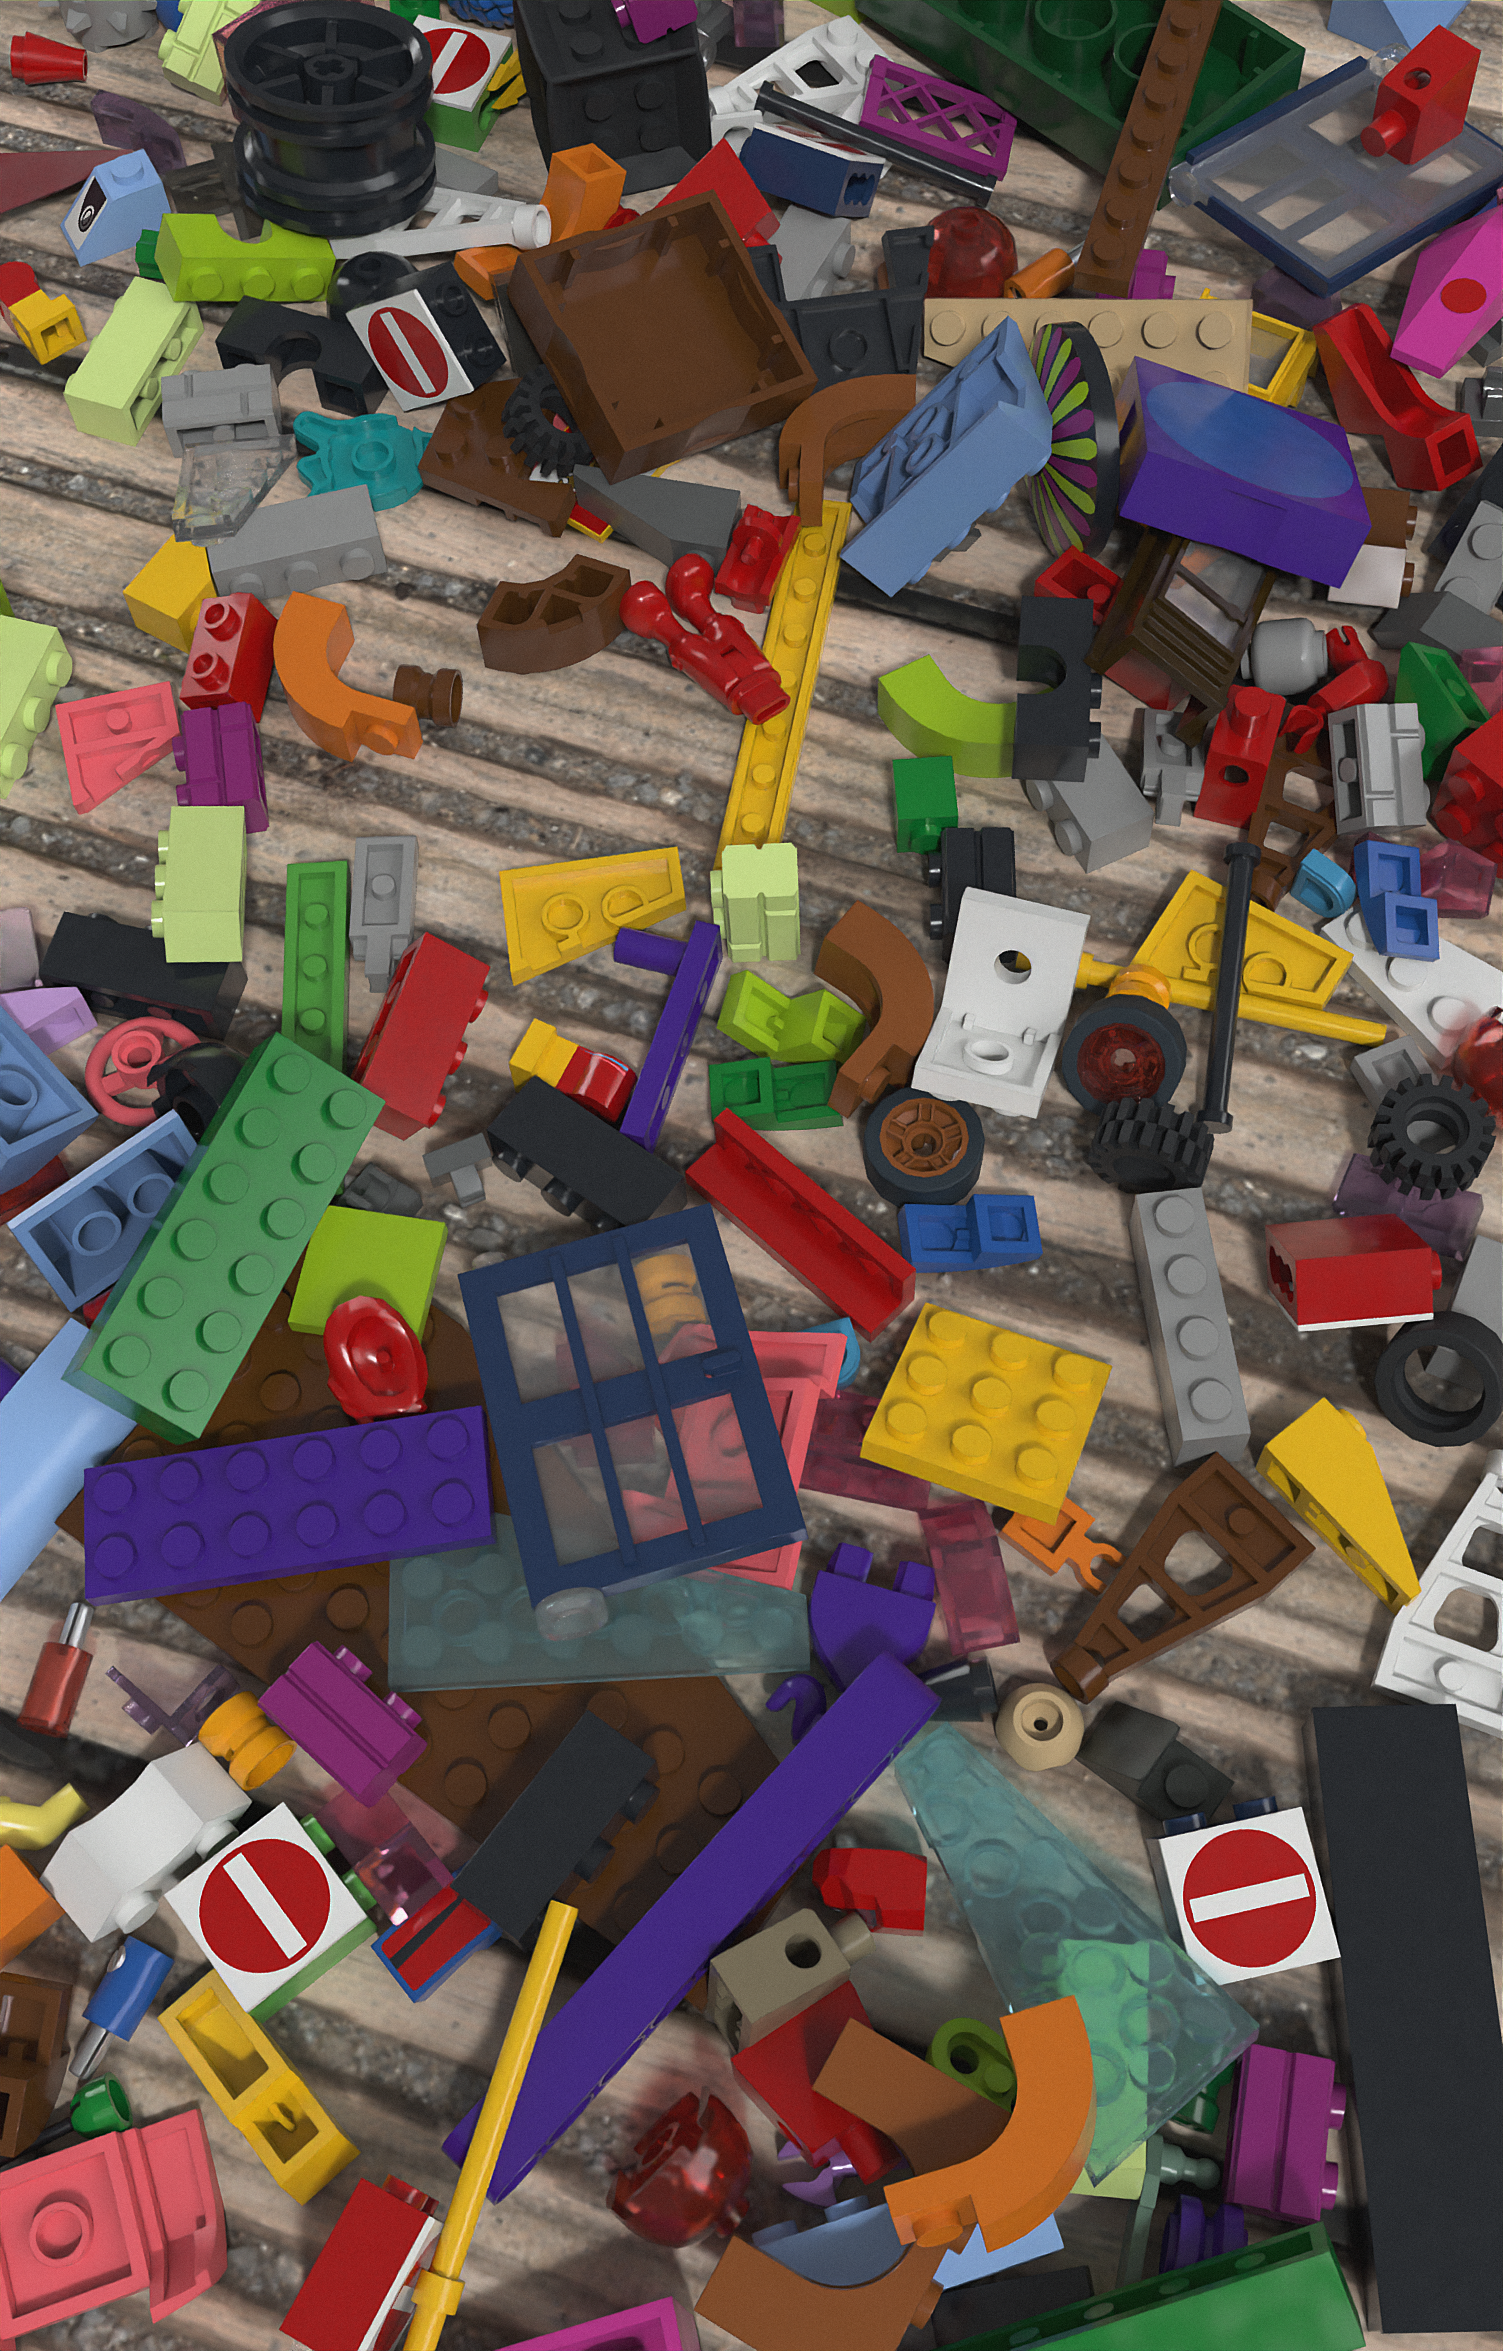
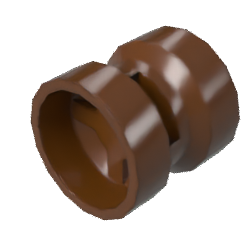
M401 664L397 669L394 680L393 701L415 707L418 721L420 719L432 720L438 727L455 728L460 719L463 702L462 674L458 669L441 668L435 674L424 672L418 665Z

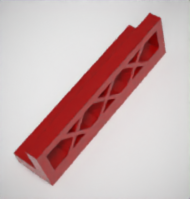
M726 1108L714 1119L716 1143L685 1171L686 1183L842 1319L849 1317L853 1329L871 1343L914 1301L916 1268L730 1109Z

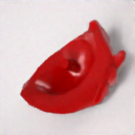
M360 1295L338 1305L326 1321L323 1333V1346L329 1367L327 1386L336 1400L340 1401L343 1411L347 1415L354 1417L359 1425L374 1423L376 1418L386 1420L396 1416L405 1418L417 1416L425 1412L428 1406L423 1398L429 1377L426 1356L417 1336L403 1316L380 1298Z

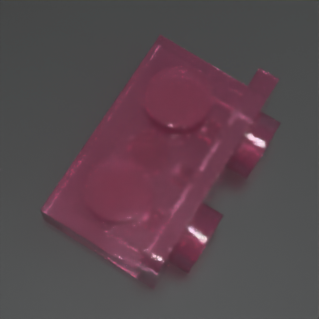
M836 1390L834 1399H818L799 1488L918 1513L926 1512L932 1482L860 1457L863 1438L881 1399Z

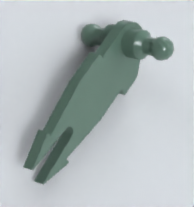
M1150 2130L1146 2131V2172L1139 2200L1131 2199L1115 2289L1139 2282L1141 2279L1159 2182L1174 2185L1178 2181L1184 2180L1194 2183L1203 2190H1210L1219 2184L1221 2178L1220 2169L1213 2160L1209 2158L1194 2159L1186 2157L1179 2146L1163 2142V2134Z

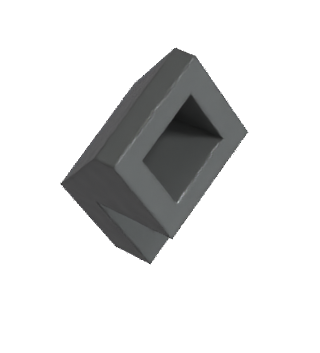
M1449 591L1410 593L1409 598L1400 597L1398 609L1390 608L1373 631L1382 650L1402 649L1408 641L1446 650L1468 683H1496L1503 673V624Z

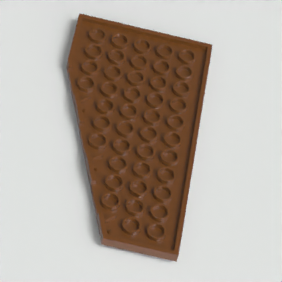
M309 1241L200 1438L176 1446L138 1424L103 1466L359 1425L354 1417L347 1415L343 1411L340 1401L336 1400L327 1386L329 1367L324 1353L323 1335L292 1331L288 1324ZM431 1304L421 1341L429 1375L423 1398L428 1408L420 1415L480 1405L485 1411L488 1426L497 1544L165 1595L151 1599L269 1688L281 1675L288 1672L289 1666L311 1643L318 1641L331 1654L343 1644L373 1672L364 1684L377 1697L383 1700L392 1690L423 1719L413 1730L428 1743L426 1749L403 1774L397 1777L395 1783L479 1846L483 1844L587 1710L607 1723L656 1760L660 1778L655 1785L661 1789L656 1802L646 1816L636 1825L627 1820L610 1844L616 1847V1851L602 1874L591 1884L582 1879L565 1902L566 1905L579 1909L576 1917L577 1920L616 1948L779 1766L780 1762L651 1585L606 1598L603 1592L594 1589L536 1606L535 1611H533L472 1339L460 1323ZM396 1416L387 1420L399 1419L400 1417ZM376 1418L374 1422L386 1421V1419ZM547 1445L533 1449L559 1565H565L620 1549L618 1539L551 1447ZM84 1488L54 1522L63 1533L83 1548ZM827 1836L725 1951L762 1931ZM710 1969L683 1998V2000L702 2014L706 2011L708 2003L707 1994Z

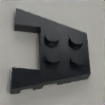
M933 225L888 230L884 233L881 241L889 279V289L794 301L786 300L776 244L746 248L751 256L756 276L762 288L774 305L782 312L819 379L810 397L829 386L854 378L883 374H916L922 325H920L922 307L929 279V272H927L929 254L933 246L935 234Z

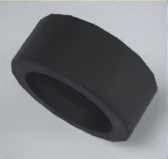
M1454 1311L1433 1312V1320L1405 1322L1378 1358L1373 1380L1378 1404L1392 1425L1412 1440L1434 1447L1463 1446L1483 1437L1498 1420L1503 1411V1343L1493 1330L1478 1319ZM1439 1345L1455 1350L1474 1364L1483 1379L1484 1388L1480 1400L1473 1408L1467 1411H1446L1429 1405L1415 1394L1406 1380L1405 1365L1413 1351L1422 1346Z

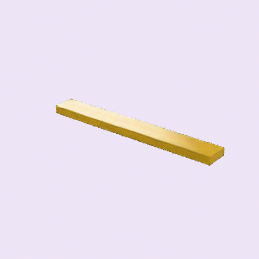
M823 500L822 526H802L777 586L762 652L781 676V687L790 696L791 700L789 706L784 711L763 724L754 725L747 718L713 871L722 870V851H724L726 845L754 844L757 849H761L763 844L782 843L843 561L840 553L846 546L850 529L852 503ZM799 503L795 505L793 513L795 516H799Z

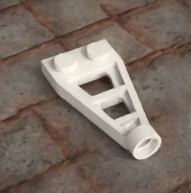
M850 15L807 30L723 87L718 85L708 89L710 118L718 114L754 110L758 97L755 91L761 88L764 80L768 82L775 81L792 98L832 113L858 94L864 97L870 69L869 63L875 54L886 57L889 61H894ZM818 60L839 84L822 88H810L795 71L810 61ZM885 78L886 83L893 92L904 88V84ZM767 111L763 116V123L771 124L788 121ZM737 126L733 127L732 130L744 129L746 127Z
M435 187L433 196L424 208L420 210L437 213L426 228L403 231L409 226L410 221L415 216L413 215L408 220L384 230L361 235L331 236L329 241L336 259H350L353 256L368 251H388L403 257L507 243L521 250H533L549 244L551 238V218L544 205L526 204V202ZM464 217L480 219L478 222L460 224Z
M1492 1450L1487 1454L1479 1487L1418 1580L1422 1592L1409 1606L1403 1605L1390 1624L1370 1690L1410 1705L1456 1704L1459 1723L1503 1739V1580L1467 1568L1462 1564V1556L1474 1530L1483 1527L1503 1535V1450ZM1461 1588L1492 1600L1497 1610V1641L1492 1650L1484 1652L1436 1633L1434 1617L1446 1597L1452 1591Z

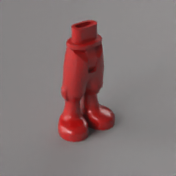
M697 553L686 554L680 557L667 574L665 584L666 596L653 582L648 580L632 585L625 592L620 603L619 617L629 631L640 637L657 640L667 646L672 666L679 672L683 671L708 694L727 706L730 712L734 715L745 714L754 725H760L789 706L791 698L781 687V676L772 667L757 643L745 631L744 624L734 616L716 612L711 605L710 596L714 587V570L705 558ZM672 611L683 621L690 623L696 628L700 635L686 631L674 617Z

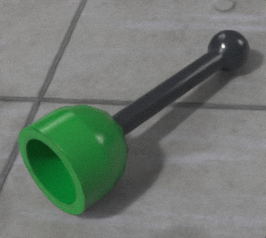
M106 2072L88 2081L75 2092L70 2103L69 2117L43 2129L35 2142L16 2157L0 2156V2168L73 2131L86 2139L92 2140L114 2131L124 2132L130 2129L133 2125L132 2110L127 2095L117 2077L111 2072Z

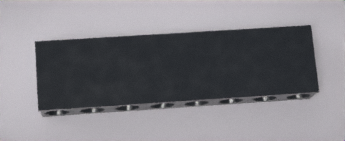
M1456 1704L1312 1707L1311 1714L1301 1730L1316 1864L1341 1956L1327 1960L1340 2083L1346 2085L1344 2119L1368 2332H1380L1381 2334L1503 2332V2043Z

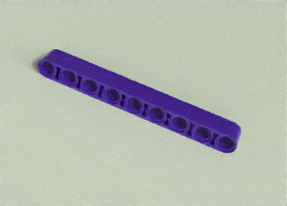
M885 1650L863 1670L538 2034L485 2196L494 2206L504 2200L531 2172L710 1969V1960L725 1952L936 1711L942 1698L889 1651ZM487 2092L459 2122L441 2147V2151L460 2171L462 2170Z

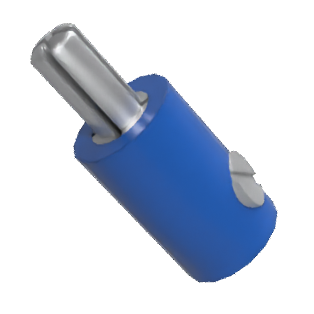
M130 1935L127 1936L119 1951L116 1950L110 1959L104 1978L81 2015L93 2022V2025L68 2066V2070L72 2075L81 2080H90L115 2036L127 2042L130 2041L174 1965L175 1961L136 1938Z

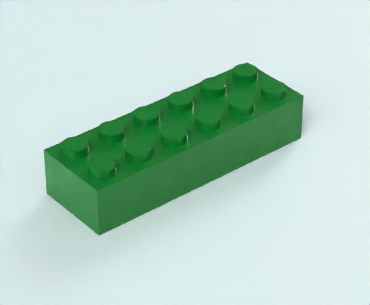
M277 1031L255 1047L65 1370L61 1380L176 1446L199 1439L386 1101Z

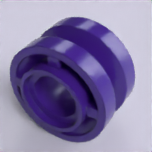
M1179 2194L1173 2213L1169 2212L1166 2219L1158 2275L1248 2246V2231L1244 2229L1243 2208L1221 2203L1214 2215L1208 2217L1204 2214L1200 2198Z

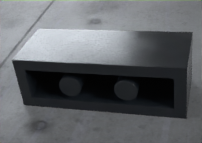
M65 911L37 972L45 988L77 987L91 1012L127 1020L146 1016H154L164 1020L173 1019L184 1024L198 1036L224 1041L248 981L241 962H166L164 938H153L152 925L138 928L120 924L114 919L99 913H90L87 916Z
M536 1075L528 1081L486 1129L493 1152L492 1161L504 1175L515 1182H521L525 1178L541 1190V1196L554 1210L567 1217L575 1213L591 1224L590 1229L594 1235L679 1212L688 1204L685 1179L682 1174Z
M587 1710L449 1887L459 1901L523 1952L527 1953L534 1942L538 1940L550 1900L565 1904L582 1879L588 1884L593 1883L613 1858L616 1847L610 1843L627 1820L636 1825L650 1811L661 1791L655 1785L660 1778L656 1760L591 1711Z

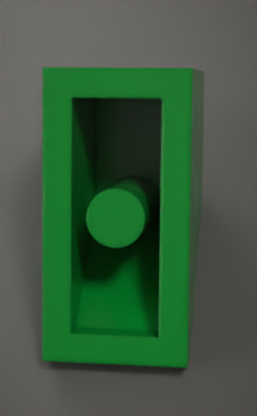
M1410 641L1401 649L1394 704L1417 703L1418 722L1425 731V745L1421 752L1423 781L1429 779L1442 782L1454 748L1492 717L1446 650Z

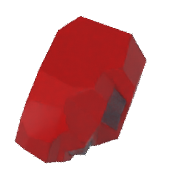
M853 1847L829 1848L819 1852L813 1861L812 1884L820 1891L825 1906H828L831 1910L843 1912L846 1915L851 1912L857 1913L871 1933L923 1937L927 1856L897 1850Z

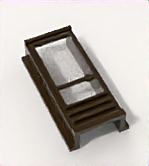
M1147 525L1083 662L1099 675H1103L1130 650L1135 648L1192 694L1175 735L1193 749L1200 743L1209 721L1224 710L1229 700L1226 697L1280 569L1219 546L1197 542Z

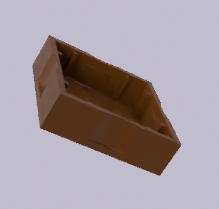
M714 189L647 211L633 221L619 227L587 231L518 254L506 294L551 374L555 385L609 485L786 420L801 403L809 399L819 381L782 312L774 305L762 288L756 276L751 256Z

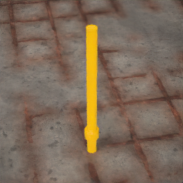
M1018 952L1015 968L1028 971L1031 969L1029 959L1021 952ZM1082 952L1075 988L1086 990L1087 984L1110 989L1114 977L1120 970L1126 968L1093 960L1094 954ZM1166 976L1171 984V1003L1213 1012L1215 987ZM1240 993L1238 1018L1373 1048L1383 1045L1387 1028L1385 1024Z
M550 1900L430 2268L421 2267L411 2297V2301L416 2303L417 2307L402 2351H435L447 2314H456L466 2283L459 2279L579 1911V1909Z

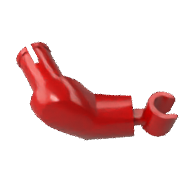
M1342 626L1341 631L1346 638L1345 642H1343L1337 628L1332 629L1326 634L1328 660L1337 677L1313 694L1307 702V706H1294L1278 731L1277 736L1279 738L1287 732H1294L1301 736L1294 749V752L1297 754L1306 753L1311 748L1322 728L1329 731L1328 714L1355 705L1378 704L1389 690V677L1385 666L1379 661L1369 659L1358 639L1356 630L1352 626Z

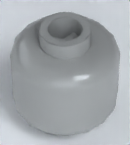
M1303 617L1258 623L1252 634L1251 643L1248 644L1240 662L1243 679L1253 678L1255 687L1281 696L1312 692L1316 688L1318 678L1327 677L1328 673L1325 631H1316L1312 621Z

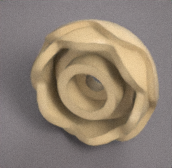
M1031 1683L1015 1689L1001 1704L996 1722V1736L1000 1746L1011 1755L1019 1766L1035 1772L1063 1766L1072 1761L1079 1751L1084 1733L1083 1715L1077 1703L1063 1689L1047 1683ZM1036 1720H1043L1046 1722L1047 1728L1044 1731H1039L1034 1727V1722Z

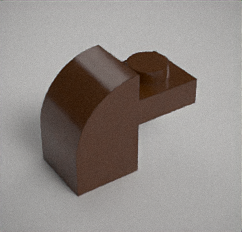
M4 1971L0 1973V2156L14 2158L33 2144L46 2126L55 2107L70 2056L69 2051L62 2050L73 1988L72 1984Z

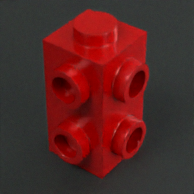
M236 592L229 596L203 599L197 626L194 629L193 642L179 699L191 710L206 707L217 710L219 705L245 701L248 705H251L256 723H260L274 662L273 643L278 620L252 593Z

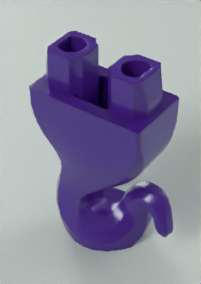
M840 1542L827 1564L826 1571L818 1570L808 1606V1636L818 1663L840 1696L863 1670L885 1650L889 1651L905 1666L915 1661L922 1654L930 1638L935 1618L936 1603L933 1602L935 1569L911 1561H900L893 1588L888 1590L867 1584L874 1553L869 1552L865 1548ZM795 1674L786 1678L775 1689L765 1704L771 1712H778L783 1710L790 1701H796L790 1731L794 1746L804 1738L827 1712V1699L823 1686L818 1680L807 1674Z

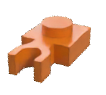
M1065 1497L1055 1526L1013 1511L997 1533V1536L1049 1576L1056 1574L1065 1562L1072 1567L1078 1583L1095 1597L1102 1594L1107 1585L1092 1574L1090 1569L1092 1559L1095 1557L1102 1558L1115 1569L1121 1567L1127 1559L1126 1556L1109 1544L1093 1543L1084 1536L1095 1521V1518L1067 1497Z

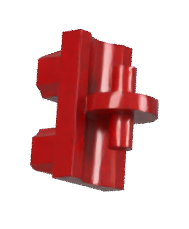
M747 504L742 518L734 528L733 540L715 579V593L730 596L731 605L735 609L763 614L766 606H770L801 531V517L795 515L774 516L768 511H763L758 506Z

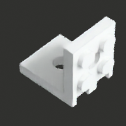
M967 887L961 900L942 1006L915 1065L911 1088L929 1092L934 1097L945 1101L962 1100L991 1107L995 1112L1005 1116L1015 1117L1023 1115L1036 1119L1062 1046L1090 915ZM1008 950L1021 952L1029 959L1031 969L1023 973L1011 972L1001 964L999 954Z

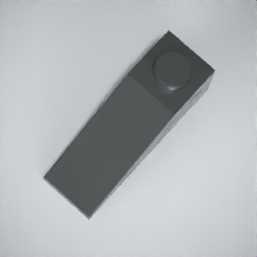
M575 464L573 478L579 506L611 525V528L669 568L680 557L686 554L697 553L709 562L714 570V577H717L733 540L734 528L742 518L741 492L739 490L640 474L609 485L601 468Z

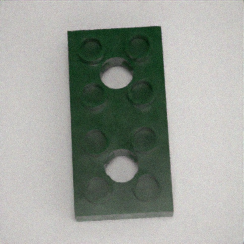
M855 0V8L895 34L906 46L919 50L968 83L976 93L989 97L1044 134L1052 144L1068 150L1107 177L1166 0ZM1224 0L1157 205V211L1163 209L1179 196L1177 192L1166 184L1169 177L1183 170L1187 151L1298 90L1306 49L1229 0Z

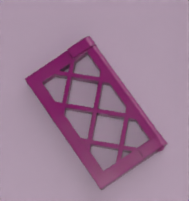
M875 54L869 63L870 69L858 125L962 168L985 176L991 173L998 176L997 180L1002 182L1007 173L1018 117L987 96L887 60L888 58ZM885 78L902 83L908 87L893 92L886 83ZM931 94L956 103V105L941 110ZM916 96L929 115L913 120L901 104V101ZM888 106L899 122L877 115L878 110ZM979 112L999 119V123L989 127ZM965 114L977 132L961 138L948 119ZM937 124L947 140L921 131V129ZM985 142L993 154L990 156L969 147Z

